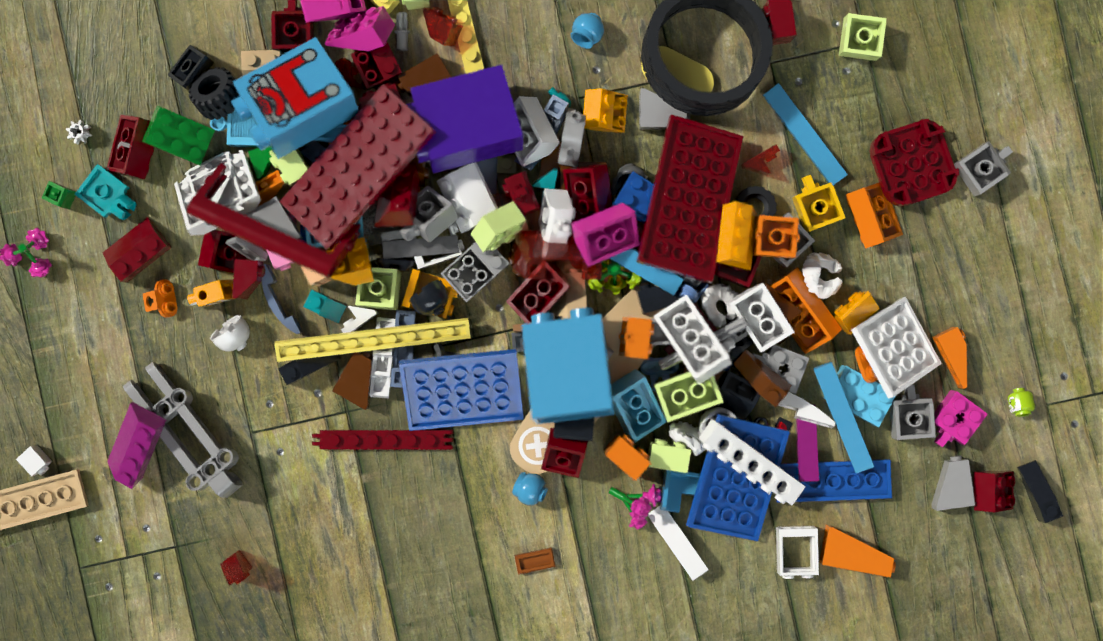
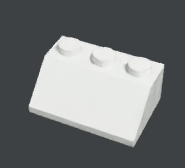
M519 96L513 104L523 135V150L517 151L515 154L521 166H527L550 155L560 142L537 97Z
M477 162L451 172L437 181L444 198L454 206L458 216L456 223L461 233L474 229L483 215L498 209Z
M764 283L747 289L730 300V305L738 318L745 319L748 325L746 330L760 352L794 333V330Z

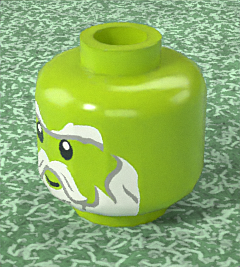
M1025 388L1013 389V393L1008 395L1009 411L1015 414L1016 417L1029 416L1034 411L1035 403L1032 392L1025 391Z

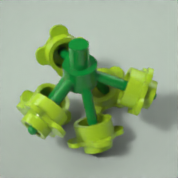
M609 259L593 265V272L595 274H587L589 278L587 283L592 290H598L599 293L603 292L602 287L604 286L605 289L611 290L614 295H618L620 290L626 287L627 284L630 285L629 288L631 290L635 286H639L643 278L630 270L629 273L622 271L621 269L626 270L627 268L613 260L610 263ZM607 270V272L604 273L602 276L599 275L600 272H605ZM618 274H621V275L625 276V277H626V281L623 280L622 277L619 276ZM611 275V276L608 278V281H607V282H604L603 279H605L607 276Z

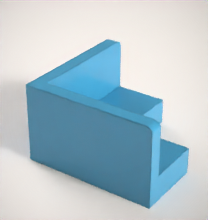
M666 470L664 472L660 510L679 513L682 494L695 495L700 474Z

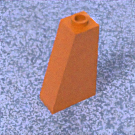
M826 524L819 559L822 565L891 577L896 567L893 557Z

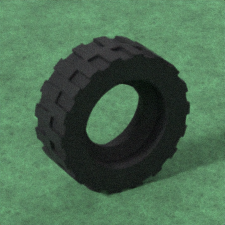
M748 187L742 190L734 200V202L746 204L752 198L760 199L764 204V211L761 214L764 216H774L777 211L774 195L772 196L771 192L764 187Z

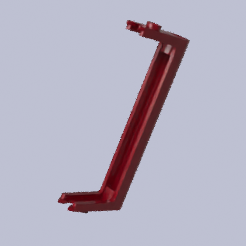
M223 162L218 165L211 175L206 177L202 187L189 202L187 214L328 279L332 277L348 252L353 251L356 240L360 235L358 230L361 225L354 224L331 253H327L211 200L227 178L224 175L227 167Z

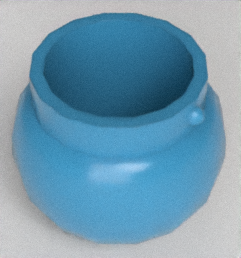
M585 13L578 16L573 22L572 32L570 33L574 43L586 49H590L594 44L598 43L602 39L605 29L601 18L594 13Z
M522 472L515 482L512 494L521 503L532 506L544 500L548 488L545 487V480L540 475Z

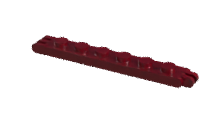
M320 430V434H312V438H320V441H312V446H319V449L452 450L453 445H446V442H453V438H446V434H453V430Z

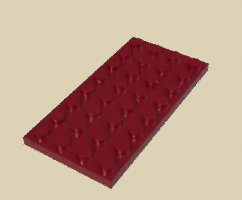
M382 85L280 200V203L327 250L331 251L436 132L386 86Z
M672 114L669 116L636 263L707 283L713 282L717 264L723 205L730 202L743 141L742 135Z

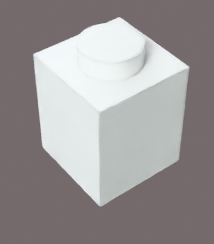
M38 445L30 446L16 459L31 476L43 475L49 469L48 465L52 462Z

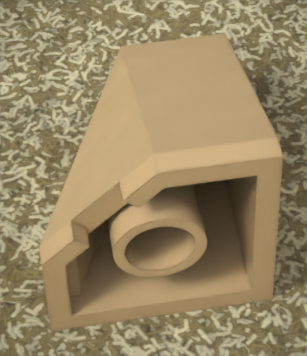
M569 269V273H565L571 288L551 308L550 313L554 314L555 320L569 319L571 310L587 308L585 274L580 272V269Z

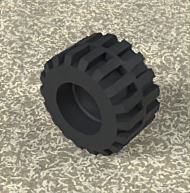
M220 67L208 69V71L201 73L192 82L189 89V99L206 119L218 120L221 117H226L229 113L234 112L231 101L239 97L233 81L236 79L226 68L222 67L220 69Z

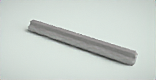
M740 318L713 332L718 342H721L746 329L748 325L744 318ZM674 352L659 360V366L662 370H666L682 362V359L677 352Z

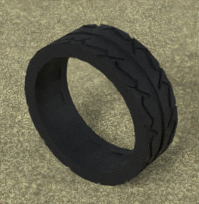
M663 0L654 11L643 38L641 59L643 70L646 72L645 76L651 88L664 102L684 113L712 116L733 110L750 97L767 72L773 48L771 29L767 26L769 23L763 11L753 0ZM707 8L726 14L743 28L749 39L753 58L749 77L737 87L723 92H701L685 86L668 71L662 61L658 41L660 28L668 19L688 9Z

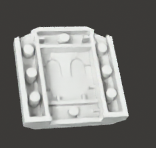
M239 150L237 154L223 152L201 163L200 166L197 165L189 169L185 173L187 177L180 183L176 182L174 184L185 225L191 235H205L217 229V227L187 214V207L191 199L204 184L206 177L211 175L222 162L227 167L224 174L227 178L211 200L243 215L257 208L261 198L247 156L243 150Z

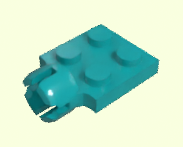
M99 164L95 166L74 194L105 218L112 213L119 219L125 220L132 214L124 208H130L133 212L136 208V202L127 196V190L130 187Z

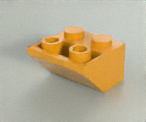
M603 88L585 90L583 115H586L584 128L593 131L625 133L628 95Z
M365 237L356 240L353 251L348 252L332 275V279L351 285L374 282Z
M869 291L853 293L848 298L849 302L846 305H841L834 311L835 315L833 317L847 335H852L853 328L869 319L880 309Z

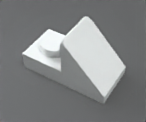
M348 306L356 319L351 318L343 324L345 327L341 331L343 333L354 332L379 313L377 310Z

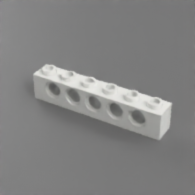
M714 420L709 422L698 438L704 442L702 446L710 452L713 450L718 452L717 457L725 463L728 460L732 462L733 465L731 467L740 474L742 471L746 472V478L754 484L757 481L762 484L760 488L768 494L771 491L776 494L774 498L782 504L788 502L790 505H793L805 488L803 484ZM725 440L724 445L719 447V443ZM739 450L738 456L734 457V453ZM754 461L753 465L748 468L749 463ZM768 471L767 476L763 478V474ZM782 482L781 487L777 488L778 484Z

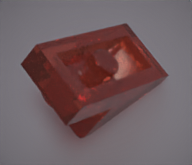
M775 144L743 163L741 167L748 171L769 176L771 172L764 160L768 163L777 158L776 153L780 149Z

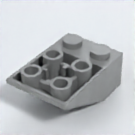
M475 242L440 274L467 302L507 268L509 262L497 249L494 251L488 250L483 253Z

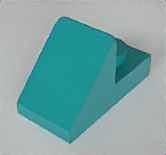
M553 168L532 183V187L555 189L558 168Z
M311 289L303 307L324 318L339 323L347 306Z

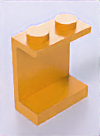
M413 269L402 306L414 309L409 302L410 298L415 293L419 295L422 292L421 288L435 280H441L448 291L449 298L444 306L445 311L438 315V317L447 319L448 316L453 314L455 306L452 305L453 298L458 297V293L446 279Z

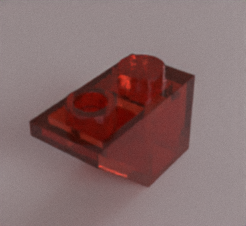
M436 6L432 8L424 7L423 14L430 38L444 46H455L463 25L457 22L458 19L456 17L443 14L441 8Z
M240 550L220 563L229 586L234 582L236 585L241 583L250 575L249 571L253 568Z

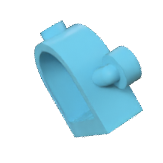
M234 109V112L228 114L227 120L223 117L218 120H210V126L215 131L221 132L227 128V145L230 147L258 148L249 132L250 129L257 126L252 117L242 122Z

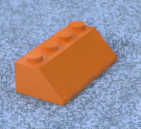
M796 267L771 284L770 287L802 311L794 328V333L791 335L803 352L807 354L833 339L842 328L823 301L815 293L808 291L809 288L804 282L805 277L800 269Z

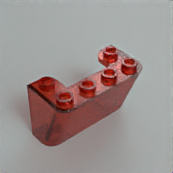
M524 230L516 236L513 268L525 279H545L546 260H569L572 267L582 270L581 279H601L602 274L601 262L587 266L574 240L573 231L571 236H568L567 244L549 243L543 240L541 231ZM533 264L540 265L539 273L532 274L530 272Z

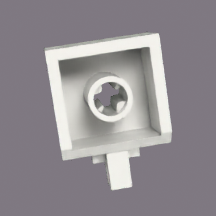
M544 189L538 223L543 240L549 243L567 244L568 236L572 234L571 221L575 219L576 212L575 208L572 207V198L569 197L567 190Z

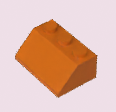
M880 183L846 194L848 205L852 210L854 222L858 227L860 239L865 248L903 235L894 207L885 198Z

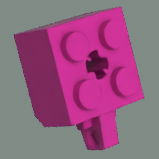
M950 390L934 412L935 426L938 427L937 432L939 433L934 442L940 447H943L948 440L950 442L956 440L958 443L965 445L988 414L958 391ZM956 414H960L959 421H957L958 418L956 417Z

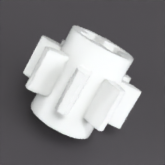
M79 120L78 124L71 121L70 128H66L70 134L67 138L70 140L74 139L75 144H79L80 141L87 143L86 139L92 136L89 133L91 126H84V121Z

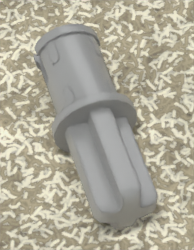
M398 12L396 14L395 33L397 35V51L409 50L408 34L410 31L408 30L407 12Z

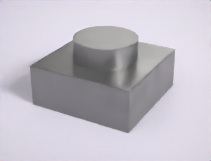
M523 332L511 333L512 349H516L517 352L524 351Z

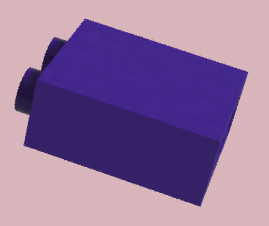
M502 65L410 88L413 102L405 105L436 132L417 153L419 163L430 161L433 173L523 150V135Z

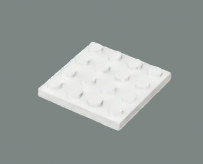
M906 296L852 329L888 399L896 396L942 364Z

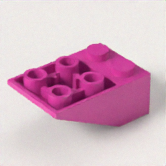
M300 0L306 22L348 19L356 13L362 14L367 11L364 0Z
M384 6L372 7L365 13H356L348 19L342 18L336 21L333 30L328 34L329 37L325 45L371 51L385 45L395 24Z

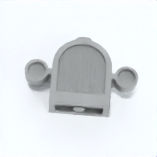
M568 108L558 164L577 167L586 115L576 112L574 108Z

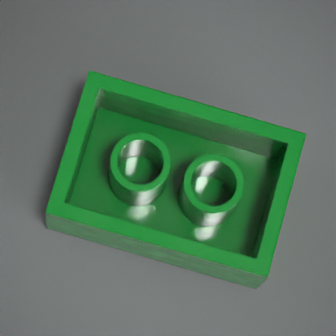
M156 106L142 142L200 166L215 130L163 107Z

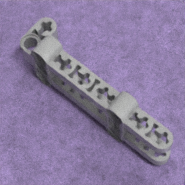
M151 362L145 369L164 393L165 397L153 405L133 380H129L123 385L124 390L134 403L166 419L160 437L189 474L186 479L187 488L192 491H202L210 486L219 497L228 498L243 485L235 473L228 471L238 462L239 455L237 451L222 448L190 406L193 400L192 393L186 389L176 388L162 368L156 362ZM181 393H183L184 400L182 402H179L178 397ZM166 405L169 406V412L167 414L164 413V407ZM178 414L181 415L212 456L201 466L168 425V422ZM227 452H229L231 455L229 462H226L224 460V456ZM211 465H214L216 468L213 475L209 472ZM196 477H199L201 482L198 487L194 484Z

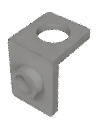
M651 319L652 324H654L653 336L650 335V343L652 345L670 344L657 321Z

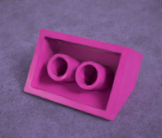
M624 203L572 223L574 240L587 266H592L640 245L635 211Z

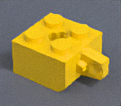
M811 175L802 178L804 188L801 189L802 193L792 197L802 226L807 233L845 218L831 182L819 186L818 182L814 184ZM816 203H818V205H821L822 209L816 211Z

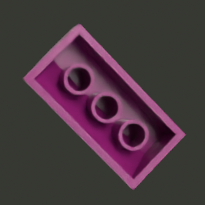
M131 402L107 461L114 479L131 489L143 478L166 422V419L134 402Z

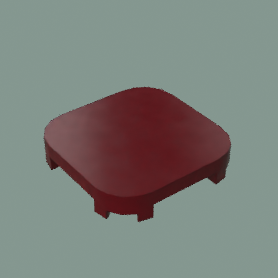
M922 119L890 131H885L872 141L869 150L870 157L882 192L887 201L892 205L899 207L908 206L953 189L959 176V168L955 169L943 135L946 131L942 125L939 126L936 122L929 119Z

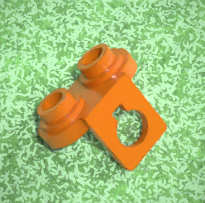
M159 280L155 284L153 291L143 293L146 312L158 310L160 315L165 318L173 317L177 313L174 286L169 280ZM149 297L153 299L154 302L151 306L148 302Z
M860 346L857 347L855 357L863 379L868 383L876 382L878 378Z

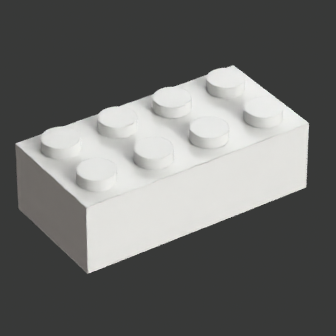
M687 295L654 316L698 385L732 364L729 356Z

